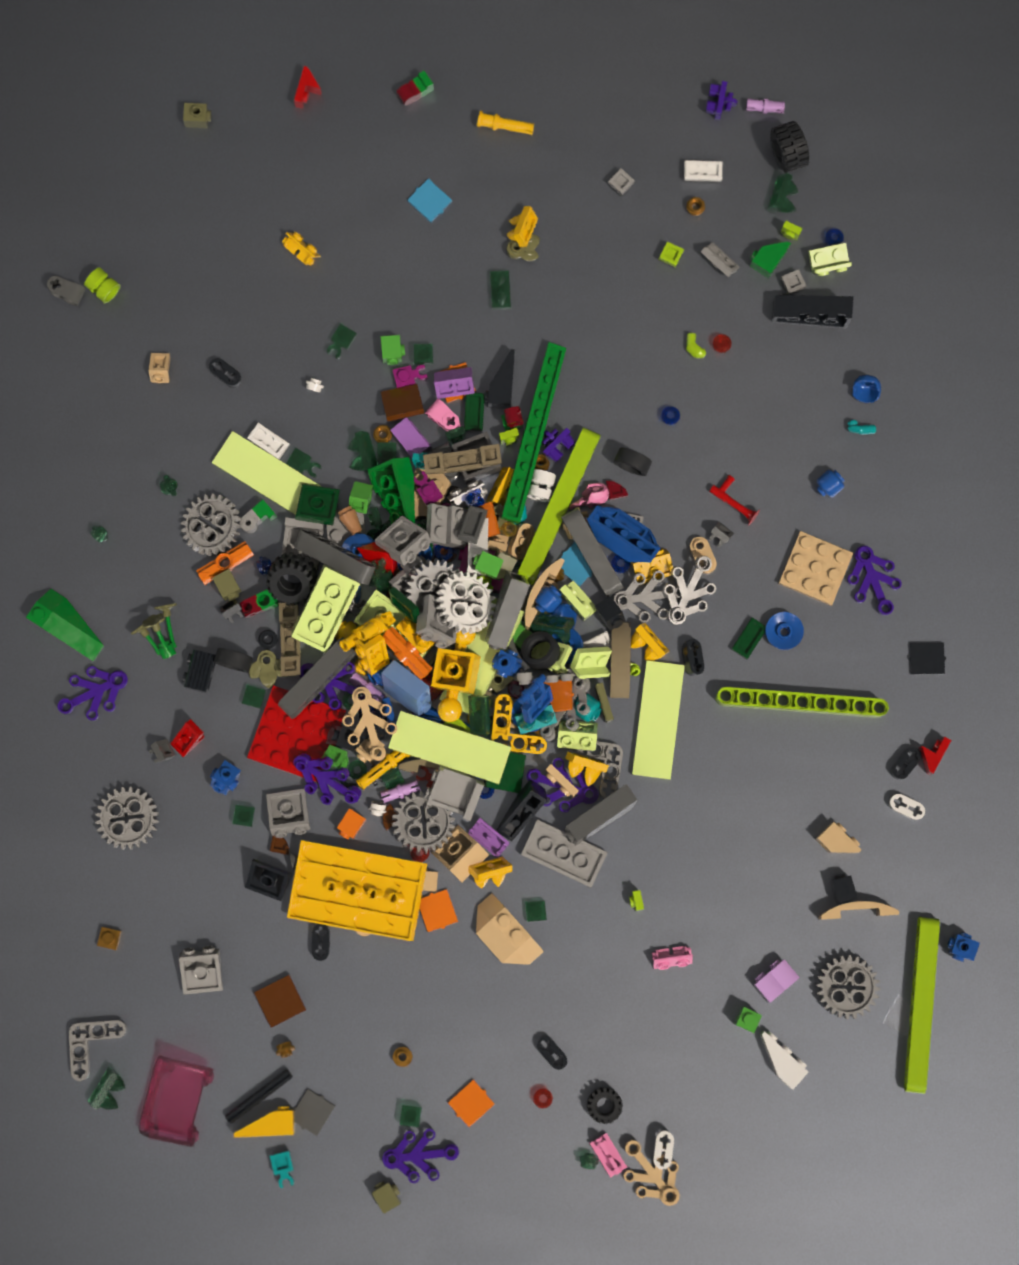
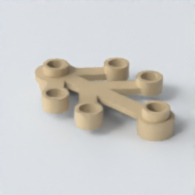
M359 687L352 694L354 704L348 715L343 717L342 722L347 727L354 724V717L361 707L363 716L353 734L349 735L348 742L351 745H357L360 742L363 730L367 727L372 744L370 755L374 760L380 761L385 758L386 750L379 743L374 724L385 729L388 734H395L397 726L372 714L368 705L380 710L384 716L390 715L392 708L388 704H382L373 699L371 692L367 688ZM360 693L365 694L364 700L358 699ZM388 706L390 709L389 713H383L382 708ZM347 717L352 719V723L349 725L345 723ZM389 725L395 726L394 732L388 731ZM352 736L357 737L358 740L356 743H352L350 741V738ZM380 749L382 751L381 756H375L374 751Z
M629 1140L625 1145L626 1153L630 1156H635L648 1174L634 1173L632 1170H626L623 1175L625 1181L655 1183L660 1190H650L645 1186H638L636 1188V1195L639 1198H660L667 1206L675 1205L680 1198L679 1191L675 1188L676 1172L679 1170L677 1162L671 1161V1164H676L674 1171H671L669 1167L667 1168L669 1174L666 1185L662 1180L663 1169H659L656 1166L654 1169L641 1153L640 1143L636 1140ZM631 1144L636 1145L635 1151L629 1150ZM665 1151L660 1158L657 1157L660 1165H663ZM629 1172L633 1174L631 1180L626 1178V1174ZM641 1188L646 1191L643 1196L638 1194V1190ZM667 1192L673 1193L671 1199L666 1198Z

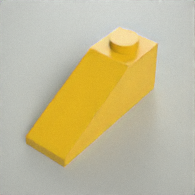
M278 1106V1110H274L236 1131L234 1137L294 1135V1109L290 1110L289 1106Z

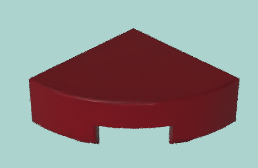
M614 481L605 482L609 491V501L628 497V493L622 485Z

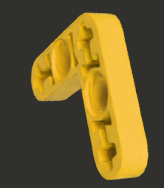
M507 694L497 696L494 703L491 741L498 739V736H502L503 740H508V736H511V751L533 754L543 753L547 748V742L544 738L510 734L512 698ZM503 697H506V701H509V705H505L504 710L509 711L508 715L504 713L497 714V710L501 711L502 708L498 701L502 700ZM500 716L507 719V725L503 728L498 727L496 724V720ZM516 738L524 740V746L521 749H517L513 745ZM527 738H531L530 743H536L537 740H540L543 748H539V751H536V747L529 746L530 750H526L528 745Z

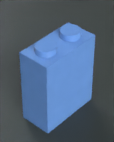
M394 660L381 673L384 691L416 716L420 717L422 713H426L431 707L430 688Z

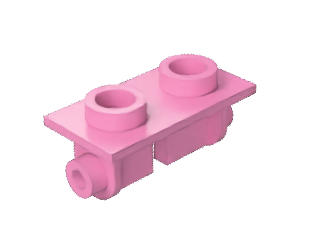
M687 946L673 947L672 955H670L669 948L655 950V952H652L653 967L659 970H666L672 966L686 967L692 964L693 955L691 954V948Z
M607 1133L590 1143L610 1178L627 1168Z

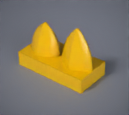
M524 206L521 214L509 220L516 227L510 230L506 236L513 241H517L520 247H527L538 221V217L531 206Z
M502 467L486 499L487 502H493V504L500 503L504 506L508 492L506 488H509L514 469Z
M405 617L396 626V629L423 655L435 642L422 640L421 635L416 633L417 623L415 624L408 617Z
M646 623L640 624L635 629L636 631L631 637V648H639L648 644L644 660L654 661L664 657L669 652V649Z
M569 751L565 758L569 760L568 767L572 778L579 775L586 766L585 781L588 787L598 779L601 771L607 772L609 766L602 761Z
M503 856L469 866V874L474 877L476 885L480 888L486 885L489 878H492L494 884L499 887L506 873L512 872V864Z

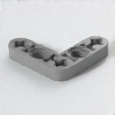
M597 741L596 745L601 749L599 755H592L590 750H586L587 754H583L584 750L578 749L577 752H574V749H568L569 752L592 759L603 760L607 764V760L611 761L612 759L609 751L617 748L616 751L620 755H616L615 762H619V764H607L609 765L608 767H614L617 774L615 777L610 778L606 775V772H602L599 791L603 799L608 797L603 792V789H606L608 782L604 783V779L616 781L615 784L611 783V790H614V792L618 790L623 750L619 745Z
M122 1020L77 1023L71 1026L69 1029L71 1076L73 1079L82 1081L90 1075L89 1040L123 1037L127 1032L125 1022ZM117 1023H119V1027H123V1031H120L119 1035H117L116 1031L109 1032L110 1036H107L108 1029L106 1024H109V1028L116 1027ZM87 1025H90V1038H87L88 1033L80 1034V1038L74 1034V1030H77L78 1026L80 1030H87ZM100 1025L103 1027L104 1031L101 1036L94 1035V1026ZM78 1046L83 1047L85 1050L82 1058H78L74 1054V1050ZM85 1060L86 1063H81V1068L86 1073L82 1074V1078H80V1075L76 1074V1070H79V1063L75 1064V1061Z

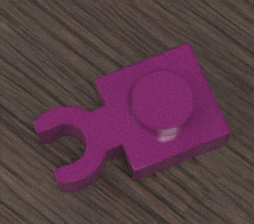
M411 365L393 369L397 388L415 384V379L426 380L427 374H419L420 370L425 369V365H419L415 370H412Z
M423 471V480L418 481L414 477V482L420 487L417 491L428 507V504L437 502L443 498V495L433 480L429 482V477Z

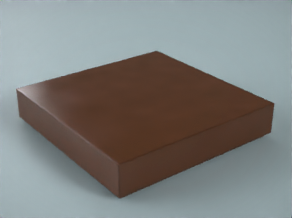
M417 384L381 391L387 422L424 414Z
M290 975L254 992L271 1028L307 1010Z

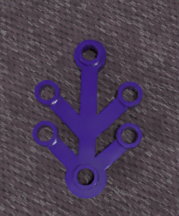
M860 546L855 551L854 556L857 563L852 574L847 577V582L849 585H856L859 582V574L864 566L867 573L859 591L854 595V600L857 603H863L866 600V593L871 584L879 602L877 610L879 614L887 616L892 613L894 605L890 600H886L879 581L888 584L892 590H898L902 582L898 578H891L874 570L872 565L873 563L881 566L885 572L890 573L895 568V564L892 561H886L875 556L869 546ZM865 552L867 554V558H862L861 553ZM887 563L891 564L892 566L890 570L886 569L885 567ZM851 576L856 578L855 583L850 581ZM897 581L899 586L894 587L892 582ZM857 594H862L863 600H858ZM882 605H886L888 607V611H883Z
M351 662L325 687L330 699L329 707L333 710H339L342 707V702L338 699L334 687L353 694L354 690L359 687H365L361 685L354 687L337 680V678L355 672L356 666ZM303 664L301 666L300 678H302L306 674V670L311 669L314 666V664ZM348 665L352 666V670L350 672L347 671ZM322 692L319 693L321 695L319 701L316 700V697L313 699L315 703H322L324 701L325 695ZM362 693V695L358 697V699L364 700L365 694ZM334 701L338 702V706L336 708L333 707Z
M94 666L88 667L86 673L90 678L99 677L107 680V682L101 685L81 679L77 675L71 676L69 679L70 685L90 690L71 700L67 698L61 699L58 702V710L63 714H70L73 712L74 707L93 698L86 717L90 721H95L99 717L98 709L103 694L111 689L109 698L103 706L106 711L113 712L116 709L115 701L119 690L126 687L128 683V677L123 671L116 670L110 674L98 670ZM91 669L96 670V674L93 676L89 673ZM117 677L122 678V681L119 684L115 682V679ZM74 678L79 679V682L77 684L72 683V680ZM68 703L70 705V708L68 710H64V705ZM108 703L113 704V708L110 710L107 709ZM91 712L96 713V716L94 718L89 717V714Z
M301 754L294 759V766L303 773L306 781L304 788L308 794H314L318 788L311 774L316 776L323 794L321 796L323 804L329 805L334 799L328 785L343 794L346 802L350 804L356 803L360 799L362 793L358 787L350 786L346 788L333 779L337 777L339 780L345 781L350 773L344 767L329 770L333 765V760L330 757L312 759L307 754ZM321 766L324 770H319L316 767Z
M554 759L553 766L573 785L564 767L563 759ZM557 760L562 762L561 767L555 766ZM530 769L527 772V781L531 779L537 784L540 782L558 789L561 788L557 782L553 784L546 776L541 775L538 769ZM582 772L576 776L581 787L573 785L579 790L577 793L579 796L570 801H562L559 804V809L563 813L568 812L570 808L582 802L593 804L599 797L598 789L595 786H587ZM532 773H537L538 778L536 780L531 779L530 775ZM560 790L546 795L550 799V803L543 806L548 807L552 802L565 795ZM587 791L593 793L591 798L586 797ZM563 803L568 804L569 808L567 810L561 808Z
M428 1128L424 1131V1136L410 1153L402 1154L407 1145L416 1139V1134L413 1131H407L396 1149H389L384 1153L382 1161L389 1169H399L408 1177L411 1183H417L420 1179V1174L417 1171H412L403 1162H413L428 1175L431 1181H436L440 1176L439 1171L430 1167L423 1160L442 1157L448 1160H455L459 1156V1148L455 1144H448L444 1149L422 1151L427 1143L435 1138V1131ZM427 1131L433 1132L432 1138L426 1137ZM412 1133L414 1136L413 1140H407L406 1135ZM449 1149L455 1150L453 1156L448 1155L447 1151ZM389 1156H395L396 1161L394 1163L389 1162ZM432 1171L437 1172L438 1176L436 1178L430 1177ZM413 1173L418 1176V1179L415 1181L410 1178V1175Z

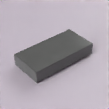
M469 505L458 540L477 544L488 510Z

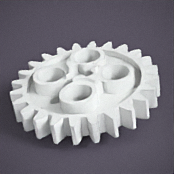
M460 571L445 578V583L440 584L441 589L436 592L440 597L435 599V601L440 603L436 609L442 610L439 616L445 617L443 623L449 622V629L455 626V632L457 633L462 630V634L468 632L473 634L475 631L479 632L482 628L487 627V623L492 621L490 616L494 614V611L491 609L496 607L495 604L491 603L495 599L494 596H490L493 590H487L489 583L483 584V577L476 579L477 574L474 573L470 576L469 571L464 574ZM455 589L458 590L459 596L456 594ZM455 608L458 609L459 615L455 612Z

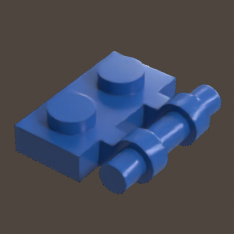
M544 674L534 678L531 686L528 689H524L518 699V702L523 705L521 710L526 723L532 724L553 700L550 685L544 683L546 681Z

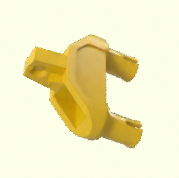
M390 611L378 614L355 628L350 636L339 642L341 649L345 652L355 646L356 639L365 644L370 639L388 630L396 621Z

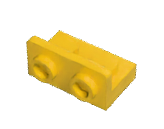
M661 548L651 563L631 562L634 573H642L645 576V583L650 581L654 571L660 570L664 573L665 577L671 576V569L673 568L670 553L666 548ZM661 573L655 575L657 580L662 577ZM639 575L637 576L636 581L641 582L643 580V577Z
M377 635L365 644L359 639L355 640V652L359 658L358 665L363 671L366 670L372 676L390 664L385 639L382 635Z

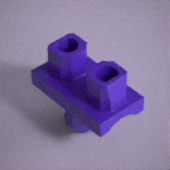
M722 81L721 85L711 84L709 96L718 97V102L708 101L706 113L715 115L717 120L721 118L723 105L726 106L725 111L730 112L731 107L737 106V100L733 98L732 92H728V96L725 97L726 81Z
M566 428L555 438L559 433L556 429L551 433L545 430L544 436L546 438L542 443L545 446L549 442L551 444L543 451L542 455L549 457L556 463L563 456L557 447L562 444L569 450L575 444L574 439L570 435L571 431Z

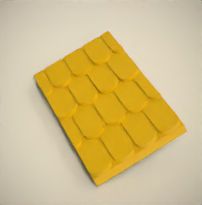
M301 840L287 918L414 941L427 863Z

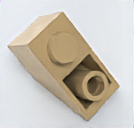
M831 823L815 839L828 853H859L861 851L859 848L860 843L854 837L850 838L845 833L846 829L840 823Z

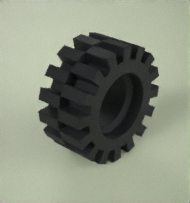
M601 1087L589 1095L587 1110L591 1118L596 1122L603 1124L613 1123L622 1113V1099L613 1089ZM602 1098H608L612 1102V1109L608 1113H601L597 1109V1103Z

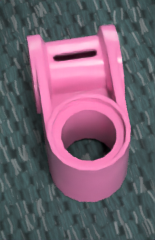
M437 398L425 412L433 422L441 426L446 432L454 434L459 431L460 421L458 416L440 399ZM448 421H454L455 425H448Z

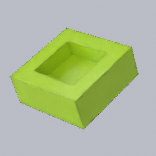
M785 221L780 233L789 240H798L803 228Z
M667 241L659 260L676 268L684 249Z
M517 428L499 433L501 445H511L519 439Z
M632 891V896H629L631 908L635 907V911L643 910L641 891Z

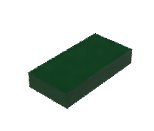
M485 393L466 395L464 431L483 432Z
M396 587L390 589L391 603L416 624L417 617L420 615L418 606Z
M752 617L731 650L747 660L764 635L766 626Z

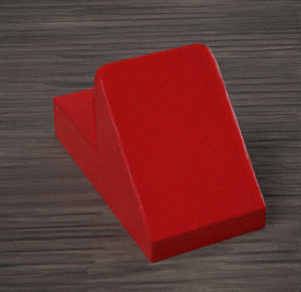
M307 66L303 68L294 98L295 107L303 109L304 103L308 102L309 92L322 95L320 86Z
M190 719L170 744L184 758L204 739V732Z
M943 737L940 740L937 739L932 747L934 752L924 746L919 747L926 774H934L952 740L947 737Z

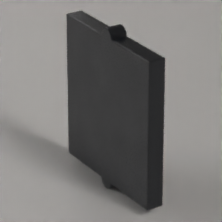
M910 643L909 661L911 662V675L945 674L946 657L944 656V643Z

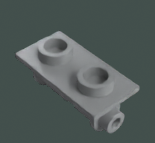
M473 480L467 484V487L451 491V495L447 496L450 502L453 501L450 503L451 506L463 508L470 504L467 499L468 497H471L472 501L475 502L485 497V494H488L485 486L481 488V486L485 485L481 480Z

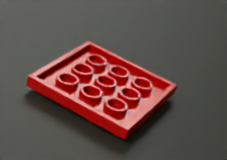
M273 685L247 758L304 778L303 773L294 766V759L301 754H307L312 759H321L330 745L326 741L331 726L342 725L346 710L341 708L333 710L329 707V704L323 702L315 703L312 700L297 717L291 719L278 706L280 700L289 691ZM311 774L313 781L318 783L316 776Z

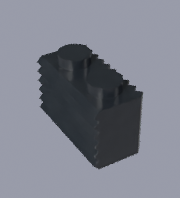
M194 649L192 654L189 653L187 658L188 672H184L182 677V683H184L186 689L209 693L216 666L214 663L215 654Z

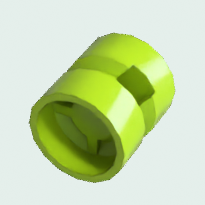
M101 267L95 269L84 283V286L92 293H96V296L103 303L112 300L121 287L113 278H108V274Z

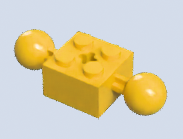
M462 630L457 632L455 650L442 648L437 650L431 686L436 689L447 690L446 698L438 704L437 708L439 717L445 722H454L462 714V706L457 700L459 692L472 695L475 693L481 656L466 652L467 645L474 641L476 631L473 634H469V632L462 634ZM459 669L458 673L454 674V670Z

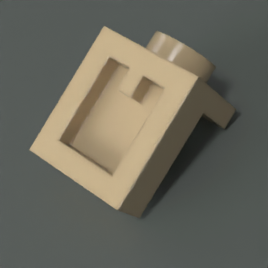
M151 353L149 376L152 383H169L170 353Z
M499 534L490 537L488 550L497 551V549H501L506 552L509 537Z
M365 739L355 749L358 753L356 757L364 763L366 761L371 763L374 760L370 755L372 749L370 739ZM379 740L380 745L385 747V744ZM380 749L374 751L375 756L380 753Z

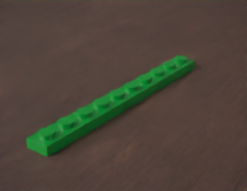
M551 342L547 344L500 519L519 524L521 521L566 347Z

